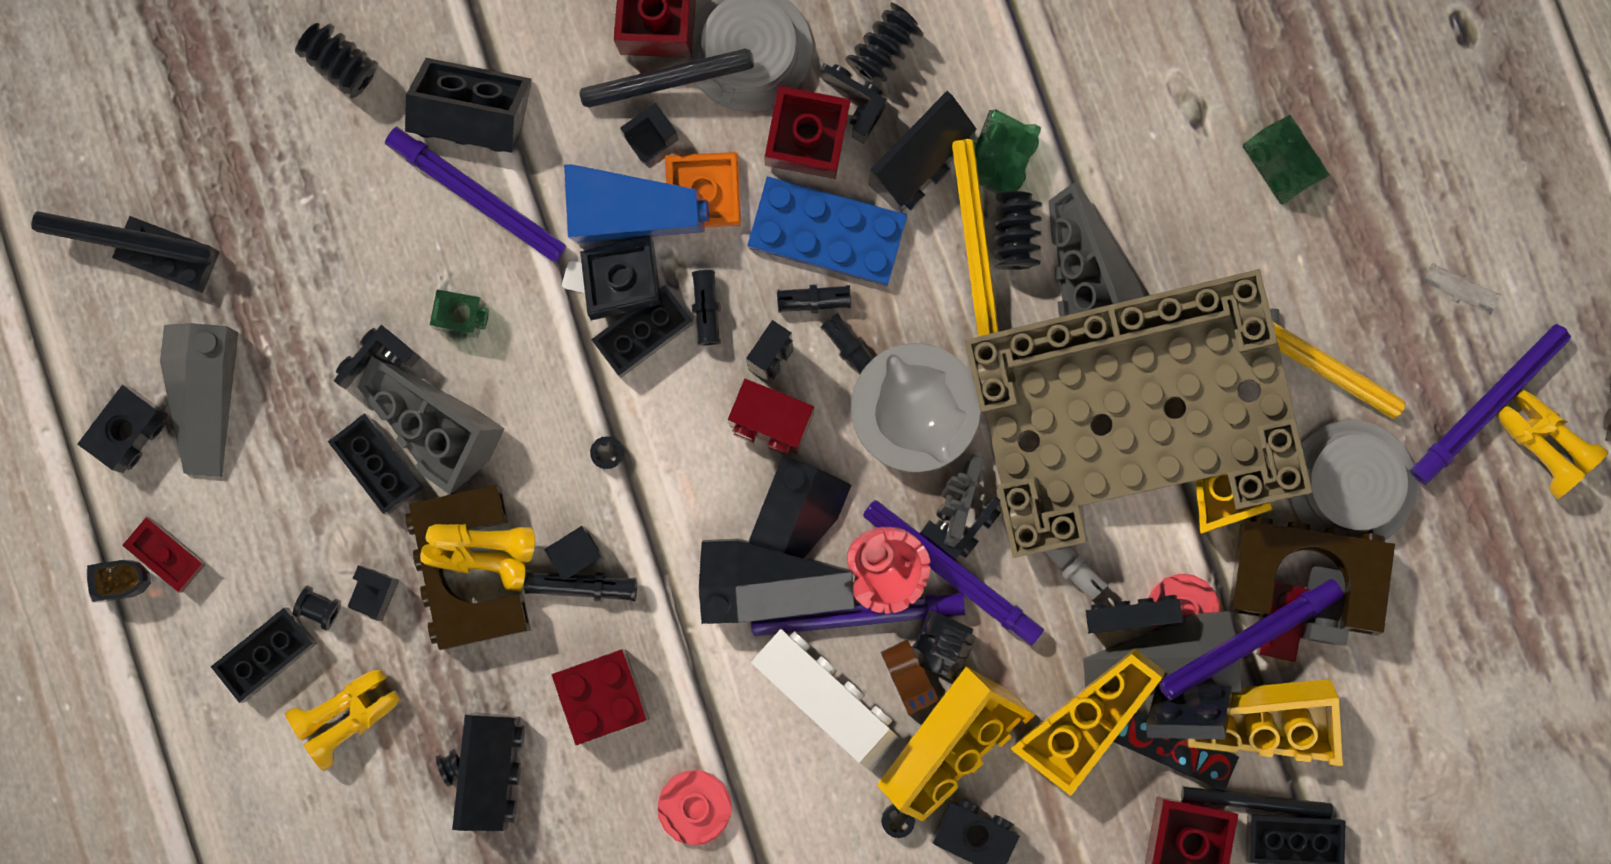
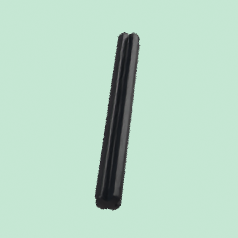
M745 48L580 89L579 93L581 103L584 107L590 108L749 70L754 67L753 54L751 50Z
M40 211L35 212L32 217L31 228L39 233L206 266L212 263L214 248L207 244Z

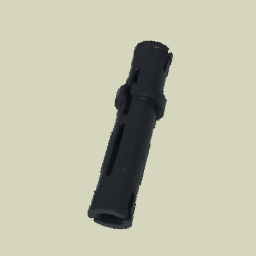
M526 570L525 594L594 598V602H602L603 599L631 600L635 602L637 597L638 580L636 577L605 576L604 572H596V575L575 574L567 580H563L559 573Z

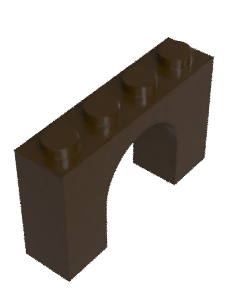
M492 485L410 503V513L405 514L409 534L416 537L418 549L413 550V559L416 570L423 572L425 585L420 586V593L424 607H430L433 622H428L431 643L437 644L438 650H447L531 631L524 595L516 594L479 603L465 601L458 597L448 586L444 576V569L428 566L420 560L422 547L429 544L425 539L429 526L434 524H466L468 530L474 531L509 523L502 488L498 485Z
M1253 516L1250 521L1245 520L1240 525L1228 611L1263 618L1271 614L1276 572L1282 560L1294 552L1314 551L1328 557L1342 572L1345 582V594L1340 629L1378 636L1384 633L1395 544L1385 542V537L1377 534H1362V538L1347 536L1348 531L1343 529L1325 528L1324 533L1311 531L1310 525L1306 523L1288 522L1286 527L1273 525V519Z

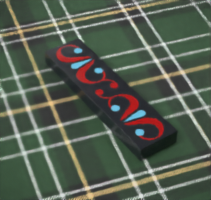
M1139 712L1133 715L1113 741L1118 745L1222 791L1226 790L1239 759L1238 756L1225 751L1188 747L1186 739L1147 738L1146 722L1148 716Z

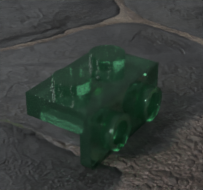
M997 109L989 110L975 145L979 185L996 194L1020 189L1026 179L1025 170L1030 157L1038 148V136L1041 127L1036 124H1024Z
M1291 115L1265 127L1243 144V149L1281 205L1330 175Z

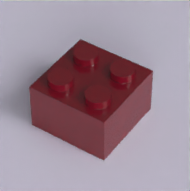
M617 0L613 40L620 55L692 58L696 0Z
M778 85L764 155L765 166L836 179L851 99Z
M744 378L727 420L729 426L733 428L734 436L754 443L755 439L759 438L768 442L769 450L780 455L789 456L790 451L795 454L799 453L814 416V406Z
M621 649L551 674L575 746L650 719L626 649Z
M1157 796L1145 864H1230L1238 814L1229 810Z

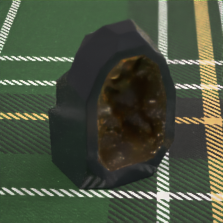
M118 560L87 565L88 592L93 603L132 598L143 593L151 584L149 571L137 561Z

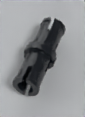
M693 271L695 304H692V313L696 314L697 345L710 346L721 344L718 324V312L721 311V304L716 300L715 271Z
M817 284L809 285L810 288L777 289L778 313L811 310V314L819 313V309L851 308L850 285L817 288Z
M837 313L820 328L841 351L839 356L842 360L847 359L860 375L867 364L874 358L864 347L866 342L862 337L857 338L842 320L839 313Z

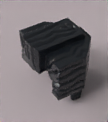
M929 610L912 647L925 654L926 657L922 667L955 680L958 675L957 671L960 668L964 669L967 662L966 659L969 657V652L972 650L977 637L972 635L974 629L940 613Z

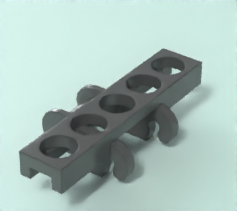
M975 454L971 456L970 461L967 460L963 473H959L958 477L953 476L947 482V486L941 494L945 499V503L936 512L937 517L942 521H950L944 544L955 547L962 539L983 461L982 457Z

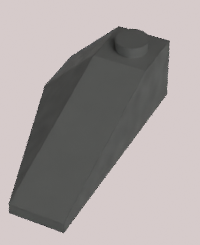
M1072 183L1051 198L1048 202L1052 244L1057 246L1059 267L1055 268V279L1060 280L1062 301H1058L1059 316L1062 317L1144 297L1138 280L1079 183Z
M196 323L164 325L160 364L184 474L222 477L238 332L228 326Z
M377 355L371 356L358 385V389L380 419L386 420L398 435L396 440L400 446L407 448L418 462L415 466L420 473L448 494H454L490 460L505 429L477 409Z
M1230 612L1189 614L1185 616V623L1169 624L1161 628H1155L1148 631L1147 634L1127 642H1121L1083 658L1085 687L1135 648L1166 672L1163 676L1165 678L1235 636ZM1240 660L1196 686L1217 684L1221 687H1232V692H1242ZM1154 688V690L1150 693V695H1154L1155 688Z

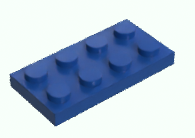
M767 176L747 247L888 287L907 214Z

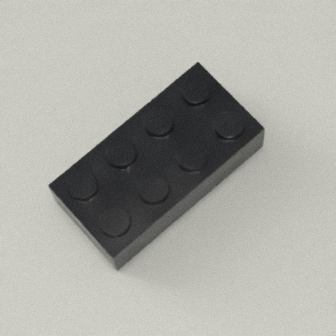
M129 216L124 227L126 229L197 242L132 216ZM120 248L115 249L112 258L203 294L220 251L214 248L213 260L208 266Z
M666 285L660 288L662 305L627 312L591 339L620 379L693 325L691 318Z
M772 320L746 357L748 370L766 382L770 378L774 380L781 370V361L783 359L787 361L794 351L792 332Z
M365 413L328 441L384 515L388 516L424 488L370 416Z
M1177 595L1161 596V601L1154 602L1153 598L1137 599L1138 604L1132 605L1130 601L1114 602L1115 607H1107L1105 603L1091 605V610H1085L1088 634L1185 623L1183 599H1177Z
M284 607L214 663L211 668L239 703H245L318 643L299 619L292 615L291 609Z
M1247 814L1246 861L1255 864H1345L1346 820Z

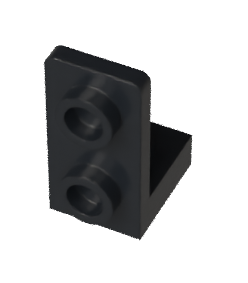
M824 63L820 69L821 79L866 104V107L862 105L857 107L849 124L854 126L852 128V138L864 144L884 112L887 99L883 97V91L868 82L862 85L851 79L852 74L842 66L834 64L831 67Z
M380 325L377 330L372 328L363 336L360 341L362 347L353 358L348 356L339 364L335 371L338 375L333 381L340 387L347 389L367 366L371 356L376 355L383 346L386 348L381 353L397 367L404 362L412 368L421 357L391 331Z
M996 496L992 498L955 547L944 544L948 525L941 520H938L936 524L929 520L920 533L954 560L959 555L966 559L979 542L974 535L982 525L989 529L1000 515L1001 511L996 508L1000 503V499Z

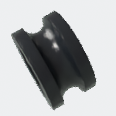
M611 436L601 437L592 444L590 457L597 467L612 469L622 462L624 448L616 438ZM609 443L614 444L616 449L613 452H617L616 459H607L605 463L601 462L598 457L602 454H597L598 447L600 445L607 446Z
M455 749L450 750L449 755L446 757L442 756V754L436 756L438 770L447 787L452 786L454 780H458L460 757Z
M891 804L882 813V827L891 837H906L914 829L915 818L907 815L905 817L907 827L901 831L899 827H897L896 831L892 830L889 827L892 822L889 815L893 811H897L899 815L900 811L894 804Z

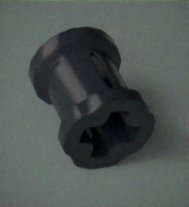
M307 585L298 596L292 615L298 618L300 616L309 618L321 624V629L328 631L340 611L342 601L327 599L313 592V587Z

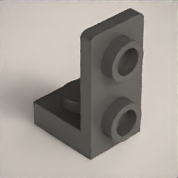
M1313 566L1310 569L1307 589L1311 591L1327 580L1333 579L1340 585L1343 597L1323 609L1322 613L1303 621L1300 639L1330 645H1347L1349 630L1340 629L1345 594V582L1342 572L1340 570Z

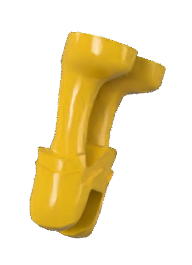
M1523 390L1515 396V401L1530 419L1526 421L1517 411L1509 406H1504L1499 411L1498 419L1512 439H1515L1519 445H1524L1549 469L1553 476L1549 491L1558 500L1575 487L1609 452L1599 444L1585 442L1564 425L1568 421L1560 417L1559 413L1549 408L1534 394ZM1549 435L1554 438L1570 454L1575 465L1568 461L1544 438Z
M434 524L427 529L425 539L429 544L422 547L420 560L428 566L452 570L459 574L461 572L470 574L469 569L496 572L500 575L505 589L520 592L525 579V562H530L533 556L535 533L533 528L529 527L497 531L468 530L466 524ZM470 547L496 549L505 552L471 551Z
M381 669L369 671L346 684L345 689L315 708L303 710L295 707L285 713V717L299 740L303 741L326 722L350 707L349 717L303 744L309 756L323 772L333 765L334 751L341 743L358 731L361 736L367 729L370 730L378 720L388 714L400 701L401 698L396 690L380 697L374 704L366 694L388 678Z

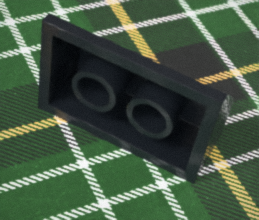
M425 58L406 93L405 132L418 134L424 138L434 137L449 140L460 145L469 144L485 147L495 152L505 151L512 153L521 134L532 78Z
M948 90L870 169L868 185L897 212L902 213L906 207L912 211L926 196L922 191L931 182L937 185L949 173L951 168L947 165L954 159L953 142L973 139L975 137L977 128Z
M480 712L465 714L452 830L504 831L508 829V823H514L517 801L511 800L512 786L519 784L521 763L515 762L517 747H523L525 725H519L520 716Z

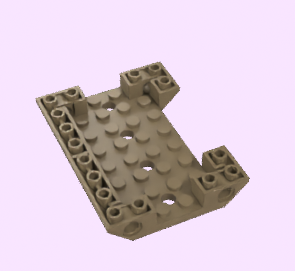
M1260 269L965 340L980 412L986 415L1001 484L997 485L1013 558L1087 542L1084 505L1228 474L1236 509L1313 493ZM1248 380L1257 382L1261 388L1260 396L1253 402L1243 401L1238 393L1240 385ZM1171 398H1181L1186 404L1185 414L1178 419L1169 418L1165 413L1166 402ZM1101 414L1108 415L1113 423L1111 431L1104 436H1098L1092 429L1094 418ZM1027 431L1036 432L1040 438V445L1033 452L1024 451L1020 445L1021 436Z

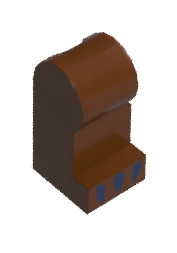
M907 639L880 652L908 715L940 701Z

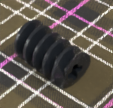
M892 2L890 4L892 11L884 10L881 15L883 22H874L872 26L874 33H865L863 37L865 44H856L854 47L856 56L851 54L845 59L853 71L870 83H873L874 79L886 82L888 79L882 69L885 67L895 71L897 67L891 58L894 56L904 60L906 56L900 47L904 45L913 49L915 44L909 36L913 34L922 38L924 35L918 26V22L905 9Z
M314 23L307 28L298 40L295 53L301 58L306 57V62L311 67H317V71L322 76H328L330 83L339 85V90L343 94H350V98L357 97L372 81L378 67V62L373 60L365 66L364 62L367 59L365 51L353 56L357 47L354 42H350L343 47L342 44L346 36L343 33H339L332 38L335 27L331 23L322 29L319 23Z
M1025 191L997 193L996 200L1003 204L996 207L995 214L1003 219L996 221L995 228L1003 233L995 236V243L1003 248L997 249L994 257L1003 262L996 264L994 268L1025 270L1040 265L1041 260L1030 257V253L1041 250L1040 245L1031 243V238L1041 236V231L1031 228V224L1042 221V217L1032 214L1031 210L1042 207V202L1032 199V193Z

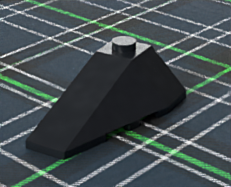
M783 454L749 541L756 546L771 550L773 548L785 551V554L804 559L838 520L852 485L819 468Z
M743 539L702 540L699 573L701 624L741 623L852 609L855 607L853 571L811 558L806 560L785 554V551L773 548L771 550L751 544L750 541Z

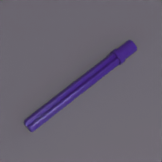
M397 126L388 134L385 145L404 157L406 162L413 167L417 166L551 261L557 262L563 256L567 247L565 243L431 151L428 145L421 140L417 141Z
M1558 324L1553 325L1437 443H1433L1428 448V452L1410 469L1412 476L1421 484L1427 485L1444 467H1448L1454 461V457L1570 341L1571 335L1567 329Z
M878 500L871 502L864 511V518L875 527H896L917 537L929 554L930 563L928 565L931 567L930 569L1000 622L1004 629L1010 630L1030 646L1041 636L1044 628L1024 614V610L1007 601Z
M1329 579L1311 591L1303 592L1296 600L1161 679L1159 686L1161 692L1167 699H1175L1306 619L1322 613L1323 609L1343 597L1340 585L1335 580Z
M963 593L940 596L931 594L918 598L913 604L909 603L908 608L896 613L892 611L890 614L878 613L870 608H865L861 604H855V607L852 609L750 621L751 632L754 636L777 634L780 629L785 633H793L794 631L803 632L926 619L929 610L946 617L964 616L965 604Z

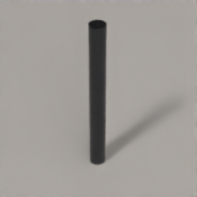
M1183 786L1181 791V801L1325 818H1331L1333 812L1332 803L1186 786Z

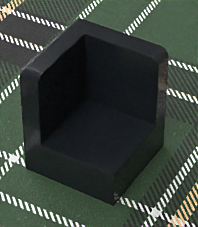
M656 103L620 127L623 137L642 163H647L679 140L676 130Z
M580 526L544 549L563 580H567L589 565L594 566L605 559L584 526Z
M358 565L352 578L358 582L348 607L369 616L373 620L383 621L399 579L366 566Z

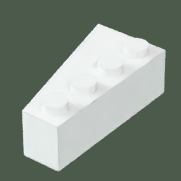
M780 629L751 663L858 763L872 771L901 739L888 727L892 720L876 705L870 711L860 701L865 695L852 683L847 681L844 686L833 677L837 670L822 656L815 661L806 652L811 646L795 631L789 637Z

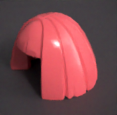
M877 527L861 533L860 537L856 538L850 545L847 552V565L855 576L853 594L856 600L865 608L890 614L891 611L894 613L903 611L908 608L909 603L913 604L922 595L924 587L927 586L926 580L929 579L931 568L928 565L930 563L929 554L924 545L921 544V541L911 533L896 527Z

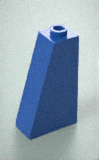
M573 164L564 165L568 238L575 243L633 239L648 235L656 237L705 232L704 222L710 220L709 203L707 199L703 200V196L696 189Z

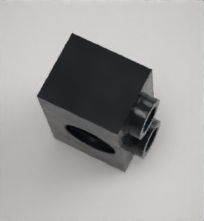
M121 385L77 445L111 470L124 473L126 469H132L142 457L140 450L146 442L155 439L160 434L165 425L163 420L168 414L133 388ZM130 422L132 434L128 439L122 441L119 436L120 427L124 423Z
M960 798L958 804L949 800L930 840L932 844L973 864H1007L1020 838L1018 833L1012 831L1015 824L996 814L990 820L978 814L981 807L963 798ZM973 825H982L987 831L986 839L981 844L973 845L967 841V831Z

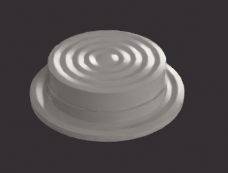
M710 0L695 16L692 58L687 57L688 62L745 48L751 50L753 54L754 67L752 69L696 82L699 88L716 103L737 111L753 112L766 110L775 105L778 85L798 89L805 80L812 60V38L805 18L789 0Z
M908 343L894 346L877 355L867 364L858 377L851 400L852 422L862 445L881 463L905 472L932 471L949 464L959 457L975 436L981 414L973 376L967 367L950 352L937 346L923 343Z
M1343 420L1319 428L1302 442L1313 493L1289 498L1292 508L1301 523L1309 524L1311 531L1325 533V528H1338L1347 530V536L1362 538V534H1377L1384 536L1385 540L1394 535L1404 525L1415 504L1417 480L1410 473V469L1414 464L1408 451L1393 434L1378 425L1366 421Z

